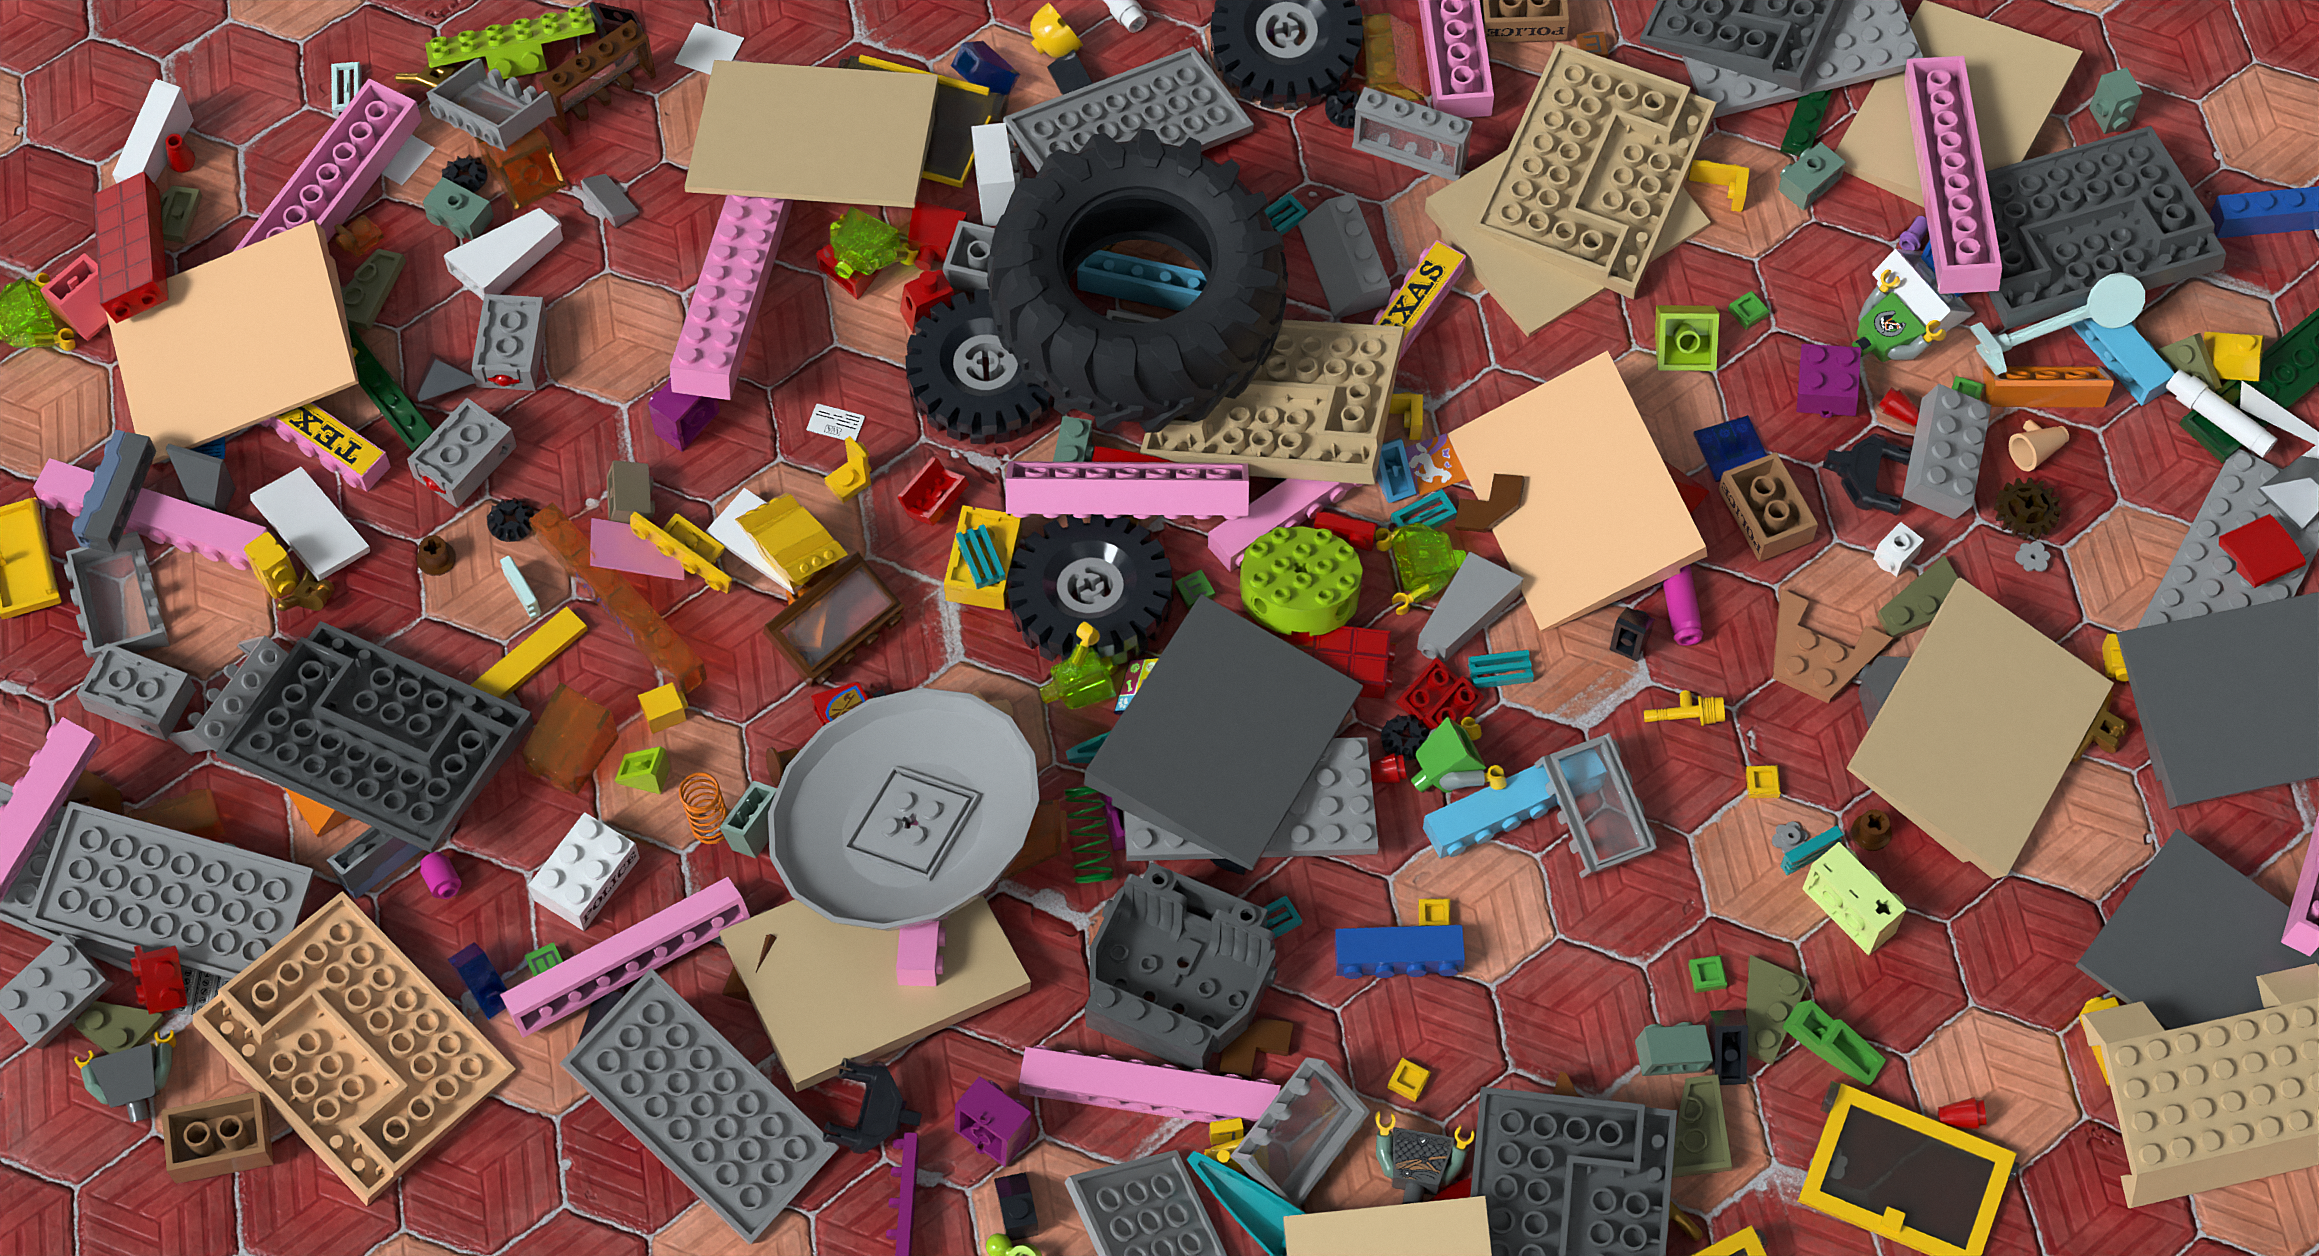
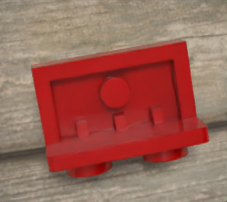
M932 457L898 495V500L908 517L934 526L970 484L965 476L944 469L940 460Z
M1321 511L1317 512L1314 529H1327L1333 535L1345 540L1353 548L1372 552L1378 524Z
M140 945L134 946L135 958H131L130 963L134 978H140L141 984L135 986L139 1004L145 1003L149 1015L187 1006L176 945L143 953Z

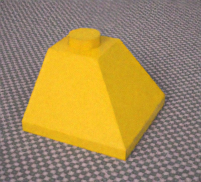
M2204 332L2203 341L2219 379L2259 381L2265 335Z

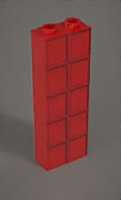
M145 171L93 194L100 305L116 324L169 300L160 192Z
M1239 615L1363 685V690L1359 695L1361 697L1384 699L1385 688L1392 687L1393 670H1387L1388 661H1394L1396 643H1390L1391 631L1342 626L1323 635L1310 636V632L1292 631L1291 635L1277 633L1257 623L1251 616Z

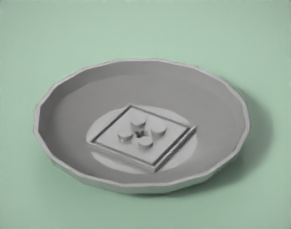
M917 688L868 699L822 726L786 766L768 811L770 859L791 896L831 922L893 931L942 920L986 894L1021 854L1039 802L1035 752L1011 716L971 693ZM915 820H917L918 825H917V826L912 825V826L908 829L907 824H908V823H914Z

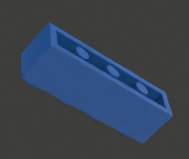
M2319 186L2219 195L2209 214L2215 224L2216 238L2319 229Z
M1462 925L1335 929L1336 976L1358 979L1363 975L1389 978L1394 976V974L1421 977L1426 973L1453 976L1458 972H1463L1465 954Z

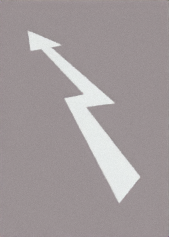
M2242 381L2240 409L2314 444L2315 446L2302 456L2319 459V432Z

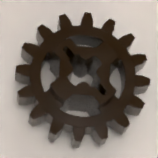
M2030 477L2026 483H2023L2020 478H2016L2014 485L2007 482L2004 489L1999 491L1994 505V510L1998 511L1995 517L1996 521H2004L2001 529L2011 528V536L2015 537L2018 533H2021L2023 540H2027L2031 534L2035 540H2039L2041 533L2049 535L2052 527H2056L2062 509L2057 507L2060 501L2059 497H2051L2054 489L2048 488L2045 490L2042 488L2044 485L2043 481L2035 485Z

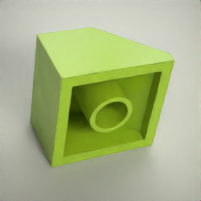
M1656 305L1655 342L1657 370L1716 371L1719 312L1715 306Z

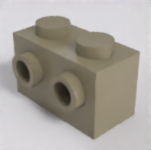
M613 460L607 474L609 521L630 524V516L634 511L647 520L653 518L655 502L650 500V494L653 490L654 480L653 476H649L648 464Z

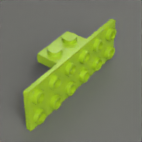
M577 6L570 8L565 13H545L540 18L533 20L522 18L515 20L510 25L494 24L482 31L474 32L467 30L460 32L458 36L450 38L445 36L435 37L430 42L425 43L430 68L486 56L489 72L496 68L501 73L503 79L547 70L541 44L594 33L596 29L591 17L590 8Z

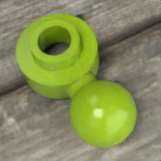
M1002 1233L991 1235L986 1242V1251L989 1256H1025V1254L1028 1256H1042L1040 1250L1029 1243L1013 1247L1009 1237Z

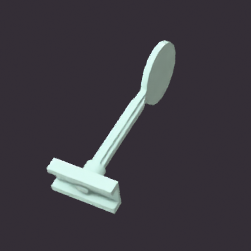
M2121 272L2109 274L2099 280L2091 289L2085 306L2008 335L2004 333L1993 337L1982 322L1970 326L1973 334L1981 342V344L1976 345V350L1995 375L2007 372L2003 352L2011 350L2013 346L2090 317L2097 324L2106 328L2113 329L2127 325L2141 313L2145 303V290L2141 282L2131 274Z

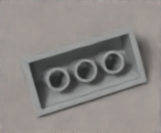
M1354 193L1324 201L1298 223V228L1333 318L1337 319L1389 305L1391 285Z

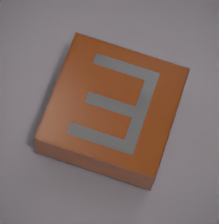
M1604 31L1576 34L1577 49L1608 59Z

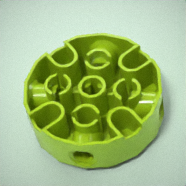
M1303 526L1276 527L1271 532L1259 536L1245 550L1241 564L1239 587L1244 609L1257 623L1277 633L1291 635L1292 631L1310 632V636L1323 635L1344 626L1356 613L1363 569L1358 554L1354 551L1353 547L1348 545L1345 540L1333 535L1327 529H1314Z

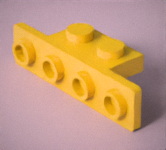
M633 512L630 516V527L637 537L643 540L648 539L656 544V548L667 557L673 556L679 560L681 566L686 571L695 574V572L699 574L712 589L716 591L722 590L726 594L730 591L732 578L713 566L724 552V545L677 513L661 530L637 512Z

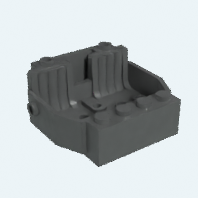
M1152 862L1143 878L1134 874H1128L1124 886L1118 889L1113 900L1109 899L1105 904L1102 912L1104 920L1090 946V997L1084 1007L1086 1027L1191 1071L1195 1069L1205 1070L1213 1052L1220 1053L1227 1045L1248 1029L1267 987L1273 985L1277 976L1278 968H1275V934L1267 929L1268 910ZM1185 961L1189 966L1180 968L1178 963ZM1146 996H1153L1155 1000L1149 1002L1144 998ZM1175 1008H1182L1184 1012L1178 1014L1173 1012Z

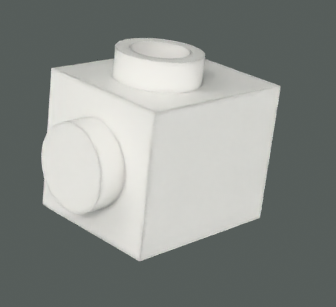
M1900 522L1878 544L1873 559L1881 569L1891 572L1897 577L1919 555L1924 539Z

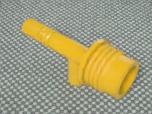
M1687 690L1679 694L1680 707L1664 708V710H1644L1645 722L1700 717L1702 727L1704 724H1715L1716 722L1725 721L1723 697L1714 698L1711 696L1701 698V696H1698L1699 705L1693 706L1692 694Z

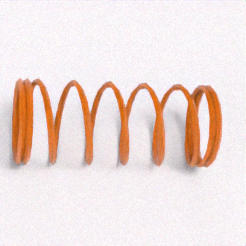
M697 772L687 776L681 782L679 797L686 812L694 837L701 843L717 844L725 839L724 835L716 840L705 839L716 838L722 834L721 831L713 836H703L696 831L702 833L713 832L721 826L729 815L720 786L716 778L708 773ZM704 776V777H708V778H710V779L712 780V781H709V780H706V779H696V780H694V781H692V782H689V783L684 787V785H685L690 779H692V778H694V777ZM697 782H706V783H709V784H711L712 786L715 787V788L710 787V786H698V787H695V788L691 789V790L686 794V796H685V798H684V794H685L686 789H687L690 785H692V784H694V783H697ZM698 789H709V790H713V791L716 793V794H713V793H710V792L699 793V794H697V795H694V796L688 801V803L686 802L687 799H688V796H689L693 791H696V790H698ZM702 795L715 797L714 799H702L693 806L690 805L695 798ZM710 802L705 806L696 807L700 803ZM715 810L708 816L699 817L704 812ZM718 811L720 812L716 819L709 823L702 824L696 822V819H708L714 816ZM722 814H724L721 822L712 829L702 830L695 826H709L717 822Z

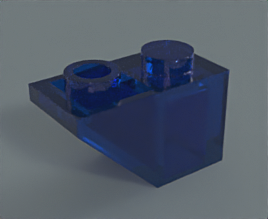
M984 41L962 43L950 65L969 83L988 87L990 92L1002 97H1009L1021 75Z
M475 942L447 959L463 986L488 1020L506 1009L500 994L508 991L486 953Z

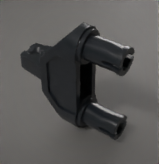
M1875 433L1854 445L1851 451L1843 450L1840 452L1829 449L1824 457L1822 468L1833 471L1842 477L1841 485L1857 508L1865 511L1874 508L1897 516L1902 505V497L1879 492L1875 487L1880 460L1885 458L1907 465L1910 460L1911 453L1909 452L1912 451V447L1889 442L1884 435Z
M843 1058L840 1065L853 1069V1071L839 1068V1078L865 1083L866 1089L857 1125L853 1128L828 1121L824 1129L837 1134L823 1132V1142L848 1146L853 1153L863 1154L885 1140L896 1129L900 1130L901 1123L919 1126L922 1113L905 1108L907 1101L903 1100L891 1073L883 1062L874 1061L867 1064Z

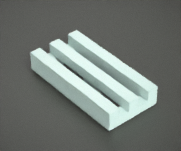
M360 62L331 64L333 116H338L339 112H343L350 103L351 69H354V97L362 88ZM339 70H344V104H339Z
M509 555L500 560L503 573L532 620L540 616L541 610L538 600L512 557Z

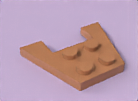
M1781 589L1772 679L1829 704L1861 673L1867 663L1871 664L1892 644L1893 637L1865 626L1855 648L1851 649L1799 626L1809 601Z

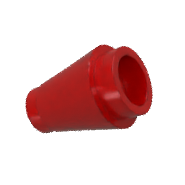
M179 134L169 135L165 140L168 166L178 173L190 171L196 160L194 152Z
M1891 387L1878 407L1883 409L1882 413L1914 427L1918 421L1919 408L1900 389L1897 391Z
M1395 753L1370 762L1372 783H1400V780L1408 779L1403 754L1395 756Z
M1975 1097L1938 1107L1939 1122L1947 1126L1979 1129V1126L1987 1125L1983 1099L1975 1100Z

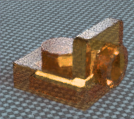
M364 214L346 228L340 223L334 226L337 234L335 238L337 244L345 252L349 250L357 258L384 238L382 231Z

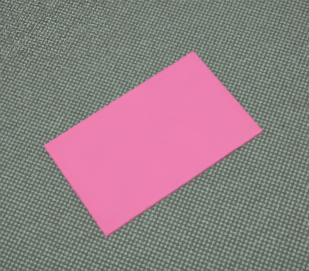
M591 518L590 566L684 580V568L681 566L680 561L673 556L667 557L656 548V544L650 540H643L637 537L632 532L630 524Z

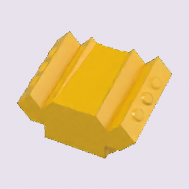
M790 493L775 497L771 501L761 504L757 508L749 510L734 519L752 541L761 557L792 589L807 583L812 573L848 555L839 542L834 540L828 531L803 506L799 505Z

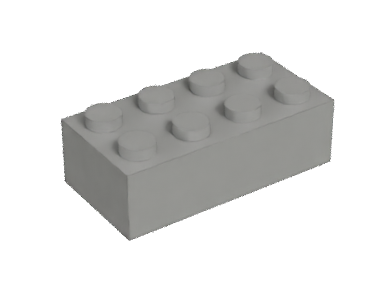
M959 220L943 265V273L952 288L971 293L978 289H989L990 292L987 275L989 254L995 228Z
M1938 384L1922 398L1902 498L1952 519L1958 518L1973 506L1991 405L1942 384Z

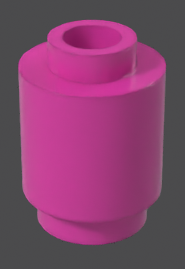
M433 852L426 855L420 862V872L432 896L437 899L452 898L461 887V880L450 859L444 856L442 852Z

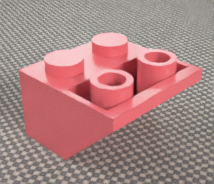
M85 253L40 289L49 309L87 341L109 324L106 311L100 305L98 264Z

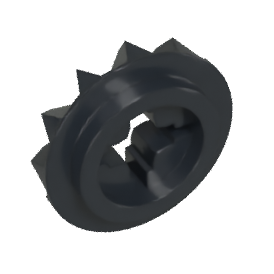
M1349 87L1345 91L1337 89L1332 96H1328L1325 113L1333 124L1342 128L1355 127V107L1361 96L1360 90L1354 92ZM1353 102V108H1348L1347 111L1343 112V105Z
M469 154L466 158L457 156L454 162L447 161V167L442 169V177L474 193L485 184L488 172L486 165L482 163L480 158L474 159ZM458 171H469L470 177L466 175L460 176Z
M515 497L507 501L501 499L499 504L496 506L492 505L491 512L487 515L488 529L498 540L505 542L521 540L532 531L535 525L534 511L526 500L522 502ZM515 514L518 523L516 521L506 523L504 515L512 516Z
M1398 714L1395 718L1387 720L1381 731V743L1389 755L1395 753V756L1403 754L1404 761L1416 759V751L1429 736V729L1424 725L1422 719L1418 720L1412 714L1408 716H1400ZM1409 728L1410 736L1414 738H1409L1405 742V746H1402V738L1397 734H1403L1404 730Z

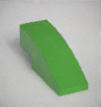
M1812 1000L1798 1002L1782 1026L1784 1030L1816 1055L1866 1085H1871L1886 1061L1882 1055L1841 1019L1833 1020Z

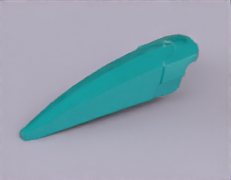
M1193 1151L1187 1158V1161L1235 1220L1270 1256H1287L1283 1217L1306 1213L1240 1173L1201 1153Z

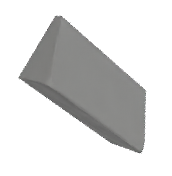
M607 174L581 180L584 193L615 228L639 214V211Z

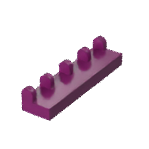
M904 1133V1139L893 1140V1148L903 1149L902 1167L891 1168V1176L901 1177L900 1198H890L888 1203L890 1208H899L897 1229L886 1231L887 1239L896 1240L895 1256H912L919 1139L917 1133Z

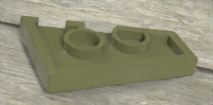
M377 249L354 272L355 278L345 288L340 286L346 318L353 327L370 330L406 263L403 254Z
M1945 555L1879 610L1877 617L1887 635L1893 637V640L1930 626L1953 584L1958 579Z
M1752 955L1748 959V983L1746 988L1747 1055L1773 1065L1787 1033L1782 1026L1796 1004L1801 1001L1809 980Z
M1718 1074L1686 1078L1675 1134L1672 1178L1732 1171Z

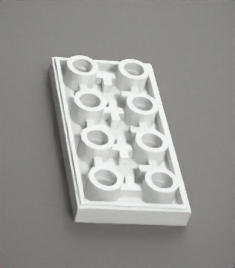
M302 467L250 494L252 503L318 581L370 552L369 545Z
M744 488L705 532L724 545L726 549L795 595L803 585L792 589L761 557L752 541L734 520L747 511L767 503Z

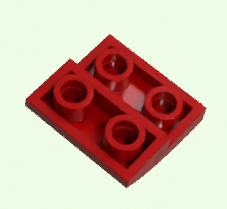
M2271 514L2219 536V546L2237 562L2236 571L2254 588L2306 565V560L2296 543Z
M1436 657L1395 702L1408 714H1412L1414 718L1422 719L1424 725L1431 731L1434 728H1438L1447 717L1460 725L1461 721L1484 698V695L1463 675L1458 678Z

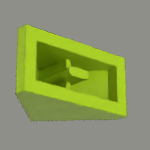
M659 746L624 754L615 782L620 785L661 795L670 770L666 749Z

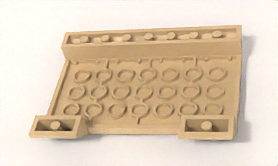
M2317 963L2256 976L2265 1009L2166 1031L2143 1001L2081 1014L2088 1046H2101L2131 1173L2120 1176L2128 1208L2319 1165V966Z

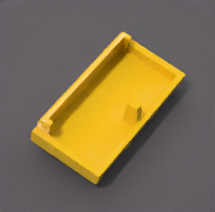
M28 498L0 507L1 619H8L60 604L62 601L58 591L37 498Z

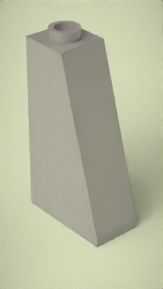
M1469 552L1421 631L1417 650L1421 651L1429 659L1433 660L1437 657L1444 663L1519 596L1523 577Z

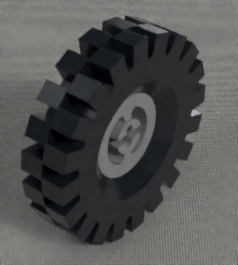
M1216 0L1210 29V44L1215 66L1218 72L1223 70V80L1231 89H1234L1236 86L1240 88L1239 96L1249 102H1252L1255 97L1261 98V107L1274 109L1276 102H1282L1284 110H1298V102L1305 101L1307 108L1320 104L1321 95L1325 94L1328 97L1332 96L1337 89L1340 91V83L1347 84L1354 74V65H1358L1364 27L1362 26L1363 16L1360 5L1355 6L1356 0ZM1273 26H1275V45L1269 41L1266 35ZM1298 26L1304 31L1306 35L1305 41H1303L1300 45H1298Z
M989 289L974 290L975 300L968 301L964 292L950 296L951 307L948 308L940 301L930 308L931 319L922 316L915 325L916 335L910 334L907 343V355H905L907 383L910 397L914 399V406L921 416L927 414L928 424L937 431L946 426L948 437L961 441L964 434L967 433L970 434L971 444L984 445L986 443V435H994L995 444L1010 441V431L1015 430L1019 437L1032 432V421L1037 422L1039 425L1043 424L1050 417V406L1054 407L1055 397L1040 385L1033 384L1027 387L1020 378L1023 368L1017 363L1013 354H1009L1007 350H1004L997 334L1001 331H997L993 312L990 311ZM983 357H988L990 381H984Z
M1073 514L1066 515L1067 527L1062 528L1057 519L1043 525L1044 537L1034 531L1024 540L1026 550L1018 548L1012 559L1013 568H1009L1007 583L1010 612L1012 613V621L1017 632L1022 631L1023 641L1031 649L1039 645L1040 656L1053 662L1059 654L1061 655L1062 666L1076 669L1077 666L1071 663L1082 641L1076 632L1079 625L1083 622L1089 623L1100 634L1099 641L1094 645H1089L1082 658L1087 660V669L1103 668V664H1100L1103 657L1109 656L1112 665L1116 666L1127 662V650L1130 649L1136 656H1139L1149 649L1148 638L1157 641L1164 632V622H1169L1173 602L1172 569L1169 558H1165V549L1158 539L1151 541L1150 531L1140 524L1131 531L1130 519L1124 517L1115 518L1112 524H1107V518L1103 514H1091L1090 523H1083L1082 518H1076ZM1104 585H1106L1111 590L1110 594L1106 597L1104 592ZM1076 589L1078 601L1071 597L1072 592Z

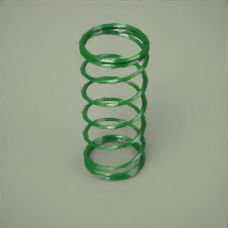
M1088 786L1065 789L1064 795L1069 796L1065 798L1067 802L1101 804L1067 815L1069 819L1103 820V822L1072 830L1069 834L1073 836L1106 837L1096 842L1074 847L1071 851L1077 853L1108 854L1101 858L1075 864L1073 868L1110 871L1107 873L1076 876L1074 882L1090 883L1113 879L1114 870L1111 868L1083 866L1109 858L1111 856L1109 851L1079 850L1103 843L1110 837L1099 833H1076L1101 826L1108 820L1095 816H1074L1102 808L1106 803L1100 800L1073 799L1099 792Z

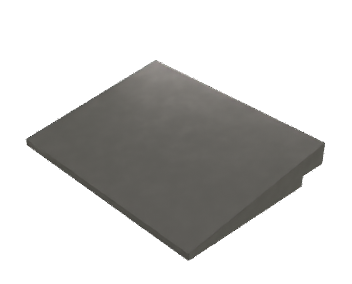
M1658 0L1640 36V43L1802 92L1844 0Z
M2152 126L1985 172L2002 263L1999 291H1988L1987 293L2006 330L2085 306L2091 289L2099 280L2109 274L2120 272L2131 274L2141 282L2144 290H2149L2223 269L2226 252L2213 233L2215 224Z
M2319 592L2117 633L2156 781H2162L2169 810L2319 779Z
M1201 594L1085 770L1084 785L1111 797L1113 806L1253 871L1362 692L1363 685Z
M320 621L307 639L300 638L277 672L216 752L217 758L433 853L531 730L534 723L532 714L528 710Z
M2176 828L2075 966L2127 1004L2143 1001L2166 1031L2265 1009L2256 976L2315 963L2319 966V947L2311 956H2308L2281 943L2291 908Z
M1481 1087L1470 1197L1485 1196L1492 1256H1666L1677 1110L1645 1107V1104Z

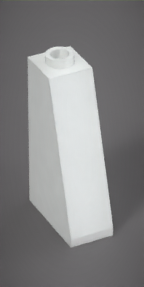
M155 79L112 175L116 184L143 171L155 183L167 164L166 138L171 134H179L183 138L194 121L181 87Z
M541 208L533 210L447 252L444 255L448 272L482 300H484V294L499 295L563 240L560 228L562 224L552 213L548 215Z

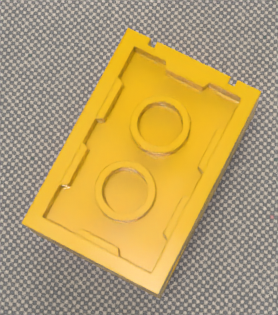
M962 505L956 533L962 532V534H965L968 529L973 528V530L979 529L978 526L984 524L1004 570L1005 580L977 589L956 541L955 534L944 580L945 601L1005 610L1008 598L1009 568H1013L1012 559L1020 546L1023 533L1022 518L1014 517L1013 514L1009 516L1006 512L975 508L973 510V507ZM979 537L977 539L992 575H995L996 571L982 538ZM967 541V547L980 578H986L971 541Z

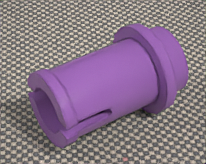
M1917 216L1910 228L1900 235L1899 244L1903 250L1914 251L1920 248L1921 240L1928 232L1926 217Z

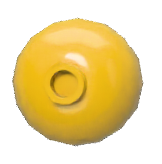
M1049 2L1041 7L1033 16L1030 23V31L1034 40L1030 43L1040 55L1046 52L1052 58L1058 59L1067 55L1072 50L1076 52L1083 46L1079 38Z

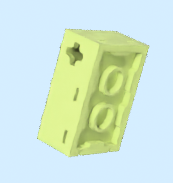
M1840 842L1811 865L1802 888L1868 956L1896 933L1906 912L1902 899L1897 894L1890 893L1882 885L1879 876L1872 870H1867L1859 862L1856 853L1850 848H1845Z

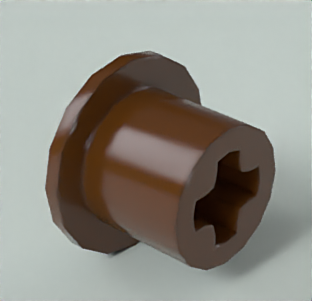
M430 535L420 542L417 564L422 572L430 576H441L453 568L456 562V554L453 547L446 543L444 539L440 536Z
M773 747L767 748V768L775 786H779L786 766L799 753L796 748L779 752Z
M1878 809L1869 810L1859 816L1851 828L1854 842L1860 848L1867 851H1878L1886 847L1892 836L1888 816Z

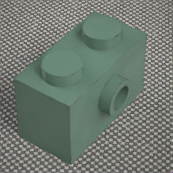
M2127 67L2101 75L2089 109L2104 134L2114 131L2121 132L2127 129L2132 122L2143 93Z
M1820 141L1815 147H1808L1793 165L1790 163L1782 170L1778 190L1804 211L1842 178L1846 161Z
M444 177L440 179L423 200L427 219L434 225H443L450 229L459 238L465 237L471 241L478 238L494 218L490 201Z
M1062 417L1053 462H1092L1094 445H1091L1093 438L1092 420Z
M753 781L719 828L732 850L753 858H757L769 841L768 811L777 788Z
M1683 1022L1673 1027H1663L1662 1024H1652L1646 1026L1635 1039L1642 1076L1703 1073L1713 1061L1705 1025H1693L1692 1022Z

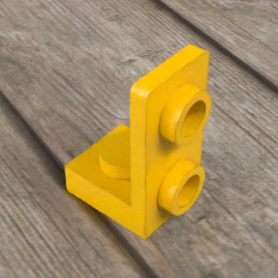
M1693 160L1689 180L1729 186L1727 199H1732L1731 211L1742 212L1747 192L1749 168L1736 164L1726 165L1712 163L1708 160Z
M1412 392L1392 394L1389 413L1404 414V428H1409V440H1421L1423 394H1414Z
M851 436L845 439L848 462L824 478L827 487L842 504L871 485L870 472L872 470L868 463L869 452L862 442L856 443Z

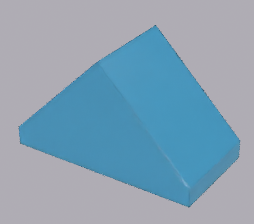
M1402 438L1391 440L1382 445L1376 479L1388 503L1416 494Z

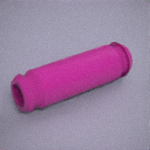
M1689 564L1680 568V574L1663 580L1671 628L1675 634L1673 639L1682 646L1698 643L1704 634L1701 630L1702 622L1691 566Z

